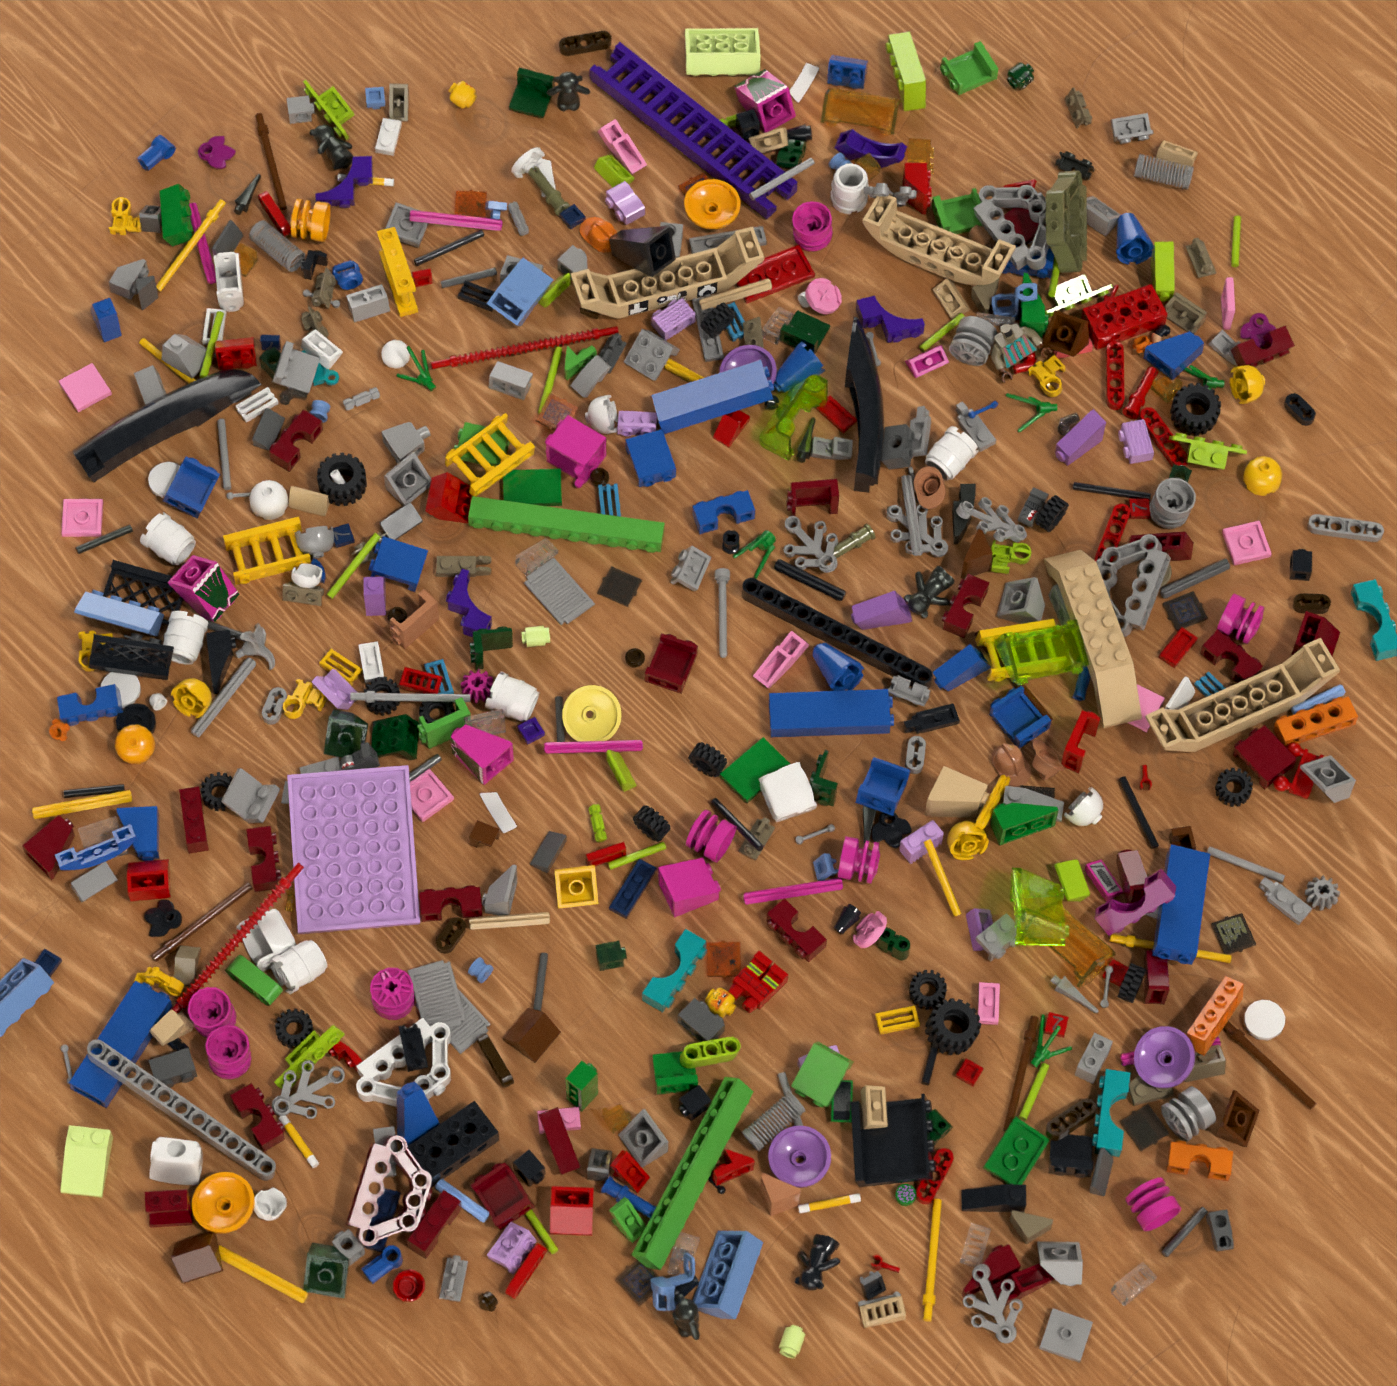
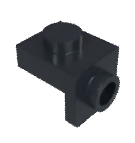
M308 250L306 260H303L301 264L304 279L312 280L316 264L328 265L326 253L319 250Z

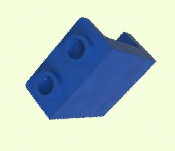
M662 429L625 439V449L631 457L638 477L639 487H649L654 483L667 482L676 477V466Z
M185 457L163 502L198 519L220 474L214 468L200 464L195 458Z
M383 536L381 543L377 542L374 551L377 554L376 560L372 559L369 570L372 571L371 577L379 575L409 585L408 590L415 592L428 550Z
M1023 686L1017 689L1012 688L1005 697L993 701L990 707L989 715L1019 749L1050 729L1051 719L1047 714L1045 716L1041 715L1024 694Z
M873 757L865 780L858 789L855 803L893 816L908 783L910 770Z

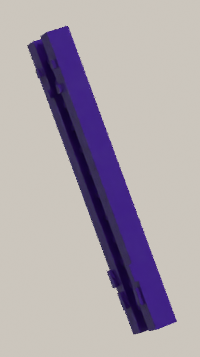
M621 42L615 46L614 53L610 55V61L615 64L614 66L605 71L600 66L597 67L594 64L589 69L592 82L712 177L734 187L740 199L765 219H768L776 212L777 206L766 198L774 190L786 200H789L797 192L798 182L790 178L752 200L749 194L756 190L752 186L761 179L767 184L784 174L785 171ZM623 72L627 73L628 76L621 82L616 79ZM638 82L641 87L633 93L629 89ZM652 93L655 97L647 104L643 99ZM665 103L669 108L662 114L658 113L657 110ZM679 114L684 119L675 126L670 121ZM693 125L697 130L689 137L684 131ZM704 136H707L711 141L706 146L701 147L698 142ZM720 147L725 152L716 159L711 153ZM733 157L738 163L730 170L725 164ZM747 168L752 174L743 180L738 175Z

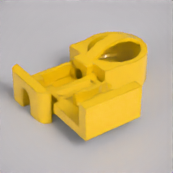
M118 197L112 202L111 214L114 219L112 227H109L110 234L116 235V232H119L120 235H126V229L130 232H141L142 230L139 216L138 218H133L130 215L131 204L127 198ZM126 204L128 208L122 211V205Z
M1055 355L1044 363L1038 361L1036 367L1031 366L1028 369L1029 376L1033 374L1040 381V388L1047 396L1056 397L1062 392V382L1055 375L1059 369L1065 372L1066 368ZM1055 382L1059 384V388L1055 390L1050 383Z
M85 631L78 633L79 639H82L79 663L81 668L88 672L96 670L89 668L95 631H89V634H86ZM112 633L97 634L102 636L113 637ZM85 657L88 658V666L82 663Z
M297 679V687L293 695H288L287 699L283 702L285 716L290 719L300 717L306 704L309 703L315 704V707L321 712L328 698L320 690L313 688L311 682H306L305 684L303 680ZM295 704L292 712L286 710L288 706Z
M148 967L145 973H137L134 982H145L150 986H153L154 983L159 984L158 987L171 996H180L184 987L181 981L166 975L159 970V967Z

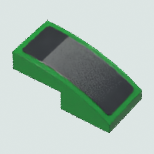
M842 1080L833 1096L831 1122L852 1123L853 1080Z

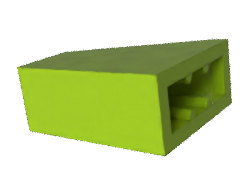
M1154 242L1150 260L1152 286L1160 301L1165 302L1173 297L1175 291L1174 242Z

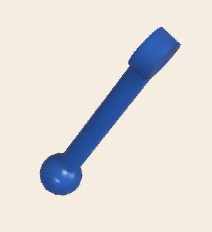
M993 401L990 405L975 412L970 411L968 414L969 418H975L977 414L991 408H996L998 402Z

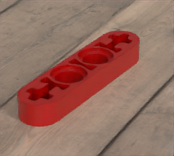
M1111 341L1106 349V403L1110 409L1119 410L1123 407L1125 399L1124 347L1119 341ZM1116 348L1117 355L1113 358L1112 349ZM1118 364L1120 369L1114 371L1110 368V365ZM1116 380L1120 383V386L1113 387L1110 382ZM1116 393L1118 403H1114L1113 400L1114 394Z
M1151 407L1143 408L1140 412L1139 420H1145L1149 436L1172 468L1178 471L1184 470L1188 465L1186 462L1187 453L1179 442L1169 440V437L1174 435L1156 410ZM1147 414V416H1152L1151 420L1149 418H1145V415ZM1155 428H1161L1164 431V433L1162 435H1157L1154 433L1153 430ZM1172 443L1174 448L1168 450L1164 447V444ZM1177 458H1178L1179 460H1182V459H1183V463H1181L1180 461H1179V462H1176V459H1177Z
M1117 504L1113 508L1094 561L1097 562L1099 558L1101 559L1102 553L1107 549L1104 547L1105 542L1113 543L1115 548L1119 546L1130 516V508L1126 504ZM1120 511H1124L1121 521L1117 520ZM1118 526L1121 531L1119 533H1113L1111 532L1110 527ZM1114 556L1110 558V562H1113Z

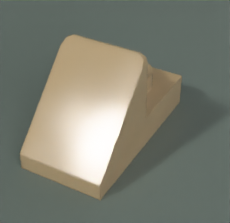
M170 1010L149 1032L164 1046L191 1032L194 1025L182 1012L176 1014L174 1010Z

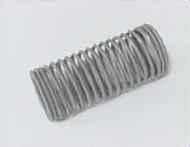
M1139 154L1134 177H1140L1141 179L1143 176V179L1146 177V180L1149 179L1150 181L1153 178V182L1156 179V183L1158 180L1159 183L1162 182L1163 184L1166 181V185L1169 182V186L1172 183V186L1175 185V187L1178 186L1180 188L1182 185V189H1189L1194 167L1186 165L1184 170V164L1181 168V163L1179 166L1176 163L1174 168L1175 163L1173 162L1171 166L1170 161L1168 165V160L1166 163L1163 160L1161 165L1162 159L1159 160L1158 164V158L1155 162V157L1152 160V156L1149 162V156H1147L1144 164L1145 155Z
M265 220L257 222L251 229L249 239L289 272H293L301 266L302 261L305 259V253ZM262 227H264V228L261 230V232L258 234V236L256 237V235H257V233L260 231V229H261Z
M788 1091V1093L784 1094L785 1097L779 1099V1102L776 1101V1104L770 1106L771 1109L765 1111V1114L762 1113L759 1119L756 1118L757 1121H754V1124L751 1123V1126L742 1131L745 1138L757 1151L762 1150L765 1147L764 1144L767 1145V1142H770L768 1137L773 1140L772 1136L775 1138V1134L778 1135V1132H781L779 1127L784 1130L783 1126L787 1128L786 1124L790 1125L789 1122L793 1123L790 1117L795 1121L794 1116L798 1118L797 1114L801 1116L805 1112L803 1105L791 1092ZM782 1102L786 1105L790 1112L784 1107ZM771 1112L776 1116L779 1122L774 1118ZM760 1122L765 1126L769 1133L764 1129Z

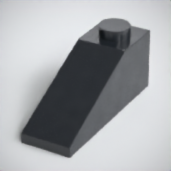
M230 630L206 633L214 694L219 693L233 658V648H236L235 636L231 637Z
M1004 1184L961 1190V1211L1012 1212L1014 1210L1025 1212L1026 1185Z

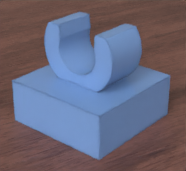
M384 87L365 88L367 108L372 107L375 110L385 106Z
M487 201L485 209L491 210L490 219H500V211L507 210V203Z
M823 853L813 862L817 880L823 881L829 876H834L838 873L839 870L833 867L836 860L831 859L830 854Z

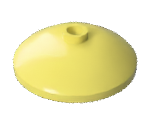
M597 685L580 687L573 691L564 703L562 709L563 725L567 733L578 742L607 741L619 728L621 722L620 704L614 694L606 688ZM587 711H592V716L587 718Z

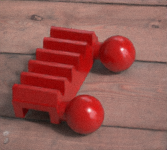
M1291 742L1286 748L1295 757H1302L1294 780L1290 783L1285 776H1278L1274 779L1273 786L1277 791L1283 792L1288 790L1291 794L1308 799L1314 782L1300 769V766L1321 759L1324 755H1314L1309 753L1308 749H1302L1299 743Z

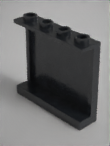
M924 1093L918 1099L886 1102L888 1126L875 1129H863L862 1106L859 1101L851 1102L855 1182L859 1188L933 1179V1172H936L935 1160H932L931 1152H935L933 1139L931 1140L930 1132H933V1122L929 1120L932 1104L931 1100H928Z

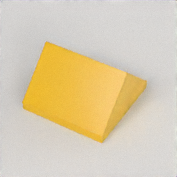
M595 865L554 870L558 908L599 904Z

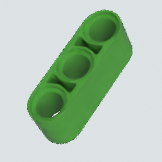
M238 955L225 969L226 973L233 980L267 1006H270L283 992V989L277 982L242 955Z

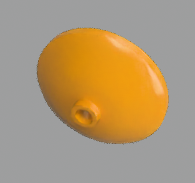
M707 179L693 185L685 196L684 208L688 218L702 228L720 229L726 227L737 218L740 212L741 202L737 191L730 184L721 180Z
M219 1172L210 1175L198 1185L193 1194L192 1211L194 1217L204 1229L218 1234L233 1232L241 1228L251 1217L255 1203L254 1192L250 1184L238 1174ZM225 1205H229L227 1210H223Z

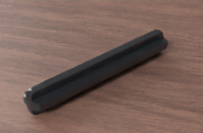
M778 559L774 565L775 570L839 601H842L846 595L845 590L781 559Z

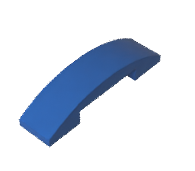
M131 824L112 831L114 838L79 852H75L74 847L55 854L60 869H84L116 857L137 840Z

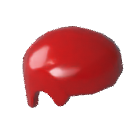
M413 1269L398 1273L393 1281V1292L398 1299L404 1302H413L419 1299L425 1290L423 1276Z

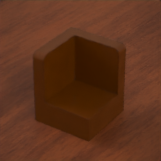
M477 820L469 836V844L476 848L479 843L492 847L495 839L498 840L500 837V830Z
M1191 826L1171 829L1169 839L1172 845L1196 850Z

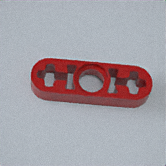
M268 191L259 194L260 204L279 233L284 237L290 235L291 227Z
M947 1148L939 1149L933 1158L936 1164V1172L941 1175L940 1180H923L917 1188L916 1199L921 1204L926 1205L933 1201L953 1164L954 1155ZM947 1155L948 1161L945 1160L942 1168L939 1167L940 1157ZM930 1185V1196H926V1198H923L922 1192H925L927 1186Z
M540 1243L535 1245L508 1285L505 1294L513 1299L517 1298L544 1258L548 1248Z

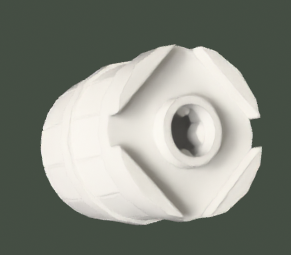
M845 164L839 167L834 174L830 197L834 208L841 213L851 214V212L855 211L860 212L868 201V195L864 194V187L869 186L868 177L865 170L859 165Z
M950 426L944 432V436L933 445L925 460L926 465L938 469L943 480L946 481L953 479L965 468L969 460L974 458L979 450H976L978 446L973 439L965 432L962 434L957 432L959 428Z
M163 512V515L159 513L151 520L146 527L148 530L146 536L142 533L140 538L142 545L150 548L158 557L163 558L172 565L182 564L191 554L196 544L194 536L184 526L171 520V517Z
M172 611L168 620L167 631L164 634L163 645L174 646L172 662L184 665L193 664L197 660L200 649L203 646L204 633L208 629V621L196 614L191 617L187 616L188 612Z
M501 671L491 687V698L487 697L485 708L492 711L496 710L508 718L511 717L522 722L524 720L528 721L540 692L535 687L525 683V681L509 677L508 674Z
M312 940L303 941L290 947L289 950L281 955L270 959V962L274 963L270 967L280 986L285 985L288 988L285 991L290 995L299 990V987L314 981L315 978L323 974L328 965L321 949Z

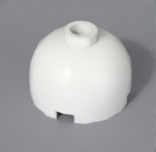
M611 395L595 398L591 401L588 412L585 413L587 424H590L593 430L601 434L617 432V428H614V421L618 422L615 402H610L609 400L612 397Z
M271 480L256 484L249 498L250 508L254 515L263 517L265 520L279 518L285 513L289 504L288 495L284 487L278 482Z
M1093 787L1088 788L1090 792L1087 794L1082 792L1068 807L1072 809L1069 814L1064 813V816L1074 825L1087 826L1090 823L1095 825L1102 818L1100 813L1103 810V800Z

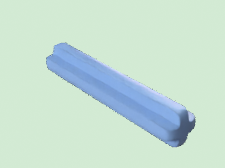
M1337 685L1293 706L1291 712L1294 715L1299 710H1309L1320 703L1326 704L1337 697L1343 696L1346 691L1342 685Z
M440 1179L435 1186L436 1190L441 1193L445 1190L459 1199L462 1208L481 1222H485L488 1219L489 1212L445 1180Z

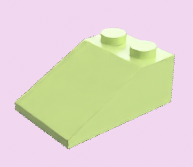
M69 1125L64 1152L61 1193L93 1197L103 1196L113 1142L111 1130Z

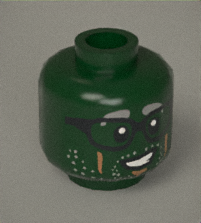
M1018 62L1007 72L1008 78L1006 79L1015 90L1017 88L1023 90L1033 82L1034 69L1028 63L1025 65L1022 62Z

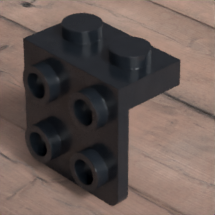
M1068 1134L1061 1140H1051L1049 1174L1058 1176L1070 1175L1079 1178L1090 1177L1093 1170V1161H1091L1092 1138L1090 1136Z

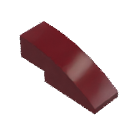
M558 1107L538 1114L560 1174L563 1175L581 1168Z
M1040 1263L1011 1274L1007 1279H1011L1014 1282L1015 1288L1010 1292L1005 1306L1009 1305L1012 1300L1021 1299L1055 1280L1054 1277ZM1004 1280L991 1285L997 1301L1001 1294V1284ZM1005 1283V1288L1010 1290L1011 1285L1009 1283Z

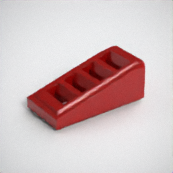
M404 667L399 687L402 690L438 694L443 677ZM410 676L413 677L411 684L408 683ZM417 678H421L419 685H415ZM428 679L426 687H422L424 680ZM432 680L436 681L434 689H430Z

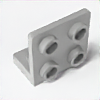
M642 329L624 363L656 381L670 355L676 356L680 349L653 332Z
M286 341L282 348L272 382L308 394L320 359L292 349L294 343Z
M238 768L221 801L248 823H263L280 788L276 785H262L242 768Z

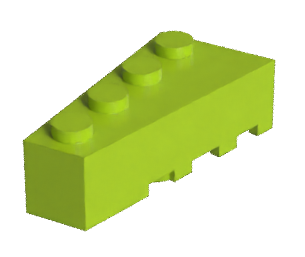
M904 32L888 35L886 52L890 54V65L893 66L903 110L911 111L926 108V79L911 33Z

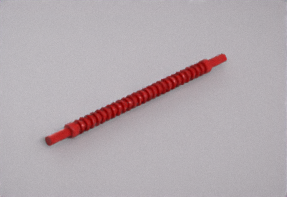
M617 326L604 329L593 328L592 331L587 330V332L581 331V333L576 332V334L571 333V335H560L559 338L555 336L554 339L549 337L548 340L546 338L543 341L539 339L538 342L533 340L532 343L528 341L527 344L523 342L522 345L518 343L517 346L512 344L511 347L507 345L506 348L502 346L501 349L496 347V350L491 348L490 351L486 349L485 352L480 350V353L475 351V354L470 352L467 355L464 353V356L459 354V357L453 355L449 359L431 362L432 369L447 366L453 368L458 367V364L463 366V363L468 365V362L473 364L474 361L478 363L479 360L484 362V359L488 361L490 358L494 360L495 357L500 359V356L505 358L506 355L510 357L511 354L516 355V353L522 354V352L527 353V351L532 352V350L548 349L550 346L554 348L555 345L559 347L560 344L564 346L565 343L570 345L571 342L575 344L576 341L580 343L581 340L585 342L586 339L591 341L592 338L598 340L600 337L619 333Z
M299 862L285 878L282 877L279 880L280 884L275 885L276 889H272V893L267 894L268 898H264V903H260L261 906L259 908L256 907L257 911H253V915L248 916L249 920L244 921L245 925H241L240 930L237 929L238 933L233 934L232 939L229 938L230 942L225 943L226 947H222V951L217 952L218 956L213 957L214 961H210L209 966L206 965V970H202L203 973L201 975L198 974L199 978L194 979V984L190 983L191 987L186 988L187 992H183V996L177 998L176 1004L171 1010L178 1014L182 1008L185 1009L192 996L200 990V987H204V983H208L207 979H211V975L216 974V969H220L219 965H223L224 960L227 961L226 957L231 956L232 951L235 952L234 948L239 947L238 943H242V939L247 938L246 934L251 933L250 929H254V925H258V920H262L261 917L266 916L265 912L270 911L269 907H274L273 903L278 902L277 898H281L282 893L285 894L284 890H288L292 886L291 882L303 870L304 867Z

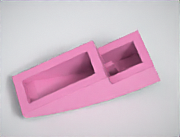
M616 119L599 129L598 134L631 175L647 166L631 138L623 132Z
M791 631L780 646L777 645L753 677L767 688H770L798 660L809 644Z

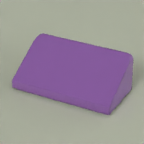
M974 908L966 914L973 950L981 951L984 949L975 939L980 933L991 926L993 921L990 910Z

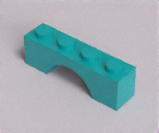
M1376 579L1354 584L1351 596L1356 609L1371 614L1379 625V631L1372 636L1370 642L1375 660L1379 661L1396 657V624L1390 618L1388 603L1383 600L1382 587L1378 586Z
M687 929L684 930L675 943L674 952L680 960L679 968L668 977H653L642 992V1001L662 1013L666 1007H671L675 1000L674 995L677 991L681 992L686 983L684 980L688 975L691 976L697 967L695 965L698 959L702 960L707 953L706 940Z
M1106 1069L1104 1076L1100 1075L1099 1088H1102V1095H1098L1097 1107H1100V1113L1095 1115L1094 1126L1098 1127L1097 1134H1093L1092 1146H1096L1095 1154H1098L1099 1150L1104 1148L1111 1156L1120 1157L1124 1131L1113 1123L1110 1117V1108L1114 1103L1127 1098L1130 1072Z

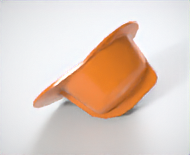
M591 217L584 220L579 229L580 235L594 249L603 253L611 252L609 238L618 233L611 223L599 217Z

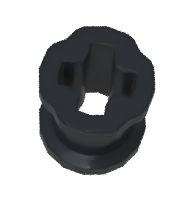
M728 530L723 534L722 549L725 553L735 554L739 550L740 536L738 532Z

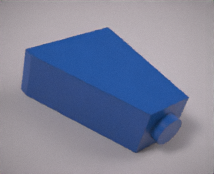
M107 298L92 304L90 312L103 341L107 342L122 336L117 312L111 299Z
M1189 331L1148 345L1145 348L1144 359L1173 380L1203 353L1204 342L1199 336Z
M969 644L932 673L936 677L934 681L940 689L944 688L950 691L989 670L991 665L981 651Z
M158 807L117 808V815L122 827L131 824L137 840L132 844V847L137 857L144 861L159 859Z
M415 1081L405 1084L402 1089L396 1092L397 1135L402 1136L406 1140L407 1146L440 1125L425 1093Z

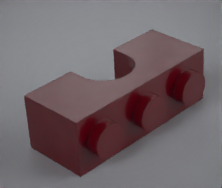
M1286 325L1263 336L1266 344L1265 349L1259 348L1253 338L1233 347L1231 353L1237 366L1250 365L1257 367L1259 362H1263V364L1274 360V356L1279 355L1281 358L1290 353L1289 350L1295 345Z
M304 409L300 414L295 415L289 428H285L281 433V438L271 445L269 449L270 460L290 472L301 458L300 449L293 444L298 440H306L313 444L323 431L322 420Z
M968 574L965 580L961 579L958 586L960 591L958 595H953L950 602L952 607L950 611L946 610L943 615V630L965 639L972 625L974 614L966 611L964 606L974 604L981 607L988 593L990 582Z
M1216 630L1202 645L1200 654L1212 664L1216 665L1223 659H1229L1235 663L1236 667L1232 670L1230 678L1236 683L1253 677L1262 671L1263 665H1261L1257 658L1251 657L1242 646L1236 645L1227 634L1221 633L1219 630Z
M197 786L179 789L188 852L191 854L209 851L200 788Z
M271 826L246 829L250 855L259 854L265 857L261 864L251 866L254 892L275 890V885H278L281 879L280 869L276 870V863H279L278 851H274V845L277 844L276 832L272 833Z
M468 885L458 889L447 887L444 890L426 889L423 892H419L422 922L441 921L442 910L451 904L457 905L461 909L462 919L483 917L480 887Z
M784 898L767 913V925L772 931H777L781 935L783 942L791 945L801 959L805 958L810 962L826 948L827 939L814 926L805 932L796 931L792 924L798 920L799 912Z
M251 1083L230 1095L232 1104L242 1119L252 1114L262 1118L261 1122L251 1130L253 1137L263 1152L285 1140L283 1132L286 1130L280 1120L276 1122L273 1115L275 1113L270 1104L265 1105L262 1099L265 1097L259 1087L255 1089Z
M443 1190L408 1239L409 1249L427 1259L437 1245L438 1237L447 1224L451 1225L461 1211V1201Z

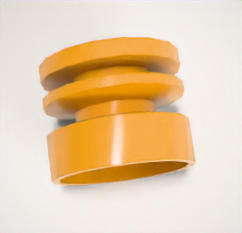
M297 198L290 221L292 238H298L301 235V239H306L308 232H310L312 241L325 242L330 224V203L317 201L312 209L310 200H306L304 204L303 199Z

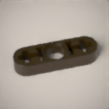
M607 31L564 37L559 42V51L564 56L605 50L611 46L612 37ZM587 40L590 42V45L582 46L580 43Z
M485 1033L477 1037L476 1039L502 1086L506 1088L514 1084L512 1075L489 1036Z
M1083 1099L1047 1123L1046 1136L1053 1141L1061 1140L1094 1118L1097 1109L1096 1103L1091 1099ZM1083 1107L1086 1108V1109L1090 1108L1091 1110H1090V1111H1089V1110L1083 1111ZM1068 1116H1073L1076 1118L1077 1121L1075 1123H1069L1066 1121L1065 1118Z

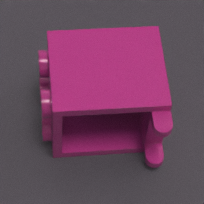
M569 415L564 420L559 421L556 431L553 435L550 434L545 441L547 462L577 479L575 481L576 488H581L583 484H586L591 472L598 468L606 457V437Z

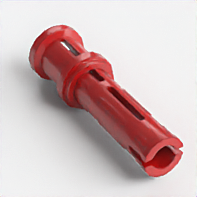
M1147 368L1135 393L1130 395L1127 406L1122 410L1123 415L1127 418L1134 420L1138 418V412L1145 405V397L1159 373L1156 371V368Z

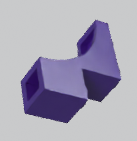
M851 129L840 133L834 148L850 161L862 157L874 168L880 169L901 162L905 157L904 153L907 146L903 142L887 144L873 141Z
M353 156L352 166L347 177L335 188L326 192L316 193V202L330 203V207L349 208L350 206H355V184L359 186L373 184L372 156Z
M875 296L856 301V312L862 327L873 328L881 324L887 343L899 342L909 337L916 338L924 334L925 323L923 318L904 319L894 316L878 303Z
M461 569L460 574H456L454 578V588L448 592L446 602H448L449 611L464 615L461 620L463 634L473 637V631L491 629L492 616L479 610L471 601L467 591L470 574L468 570Z

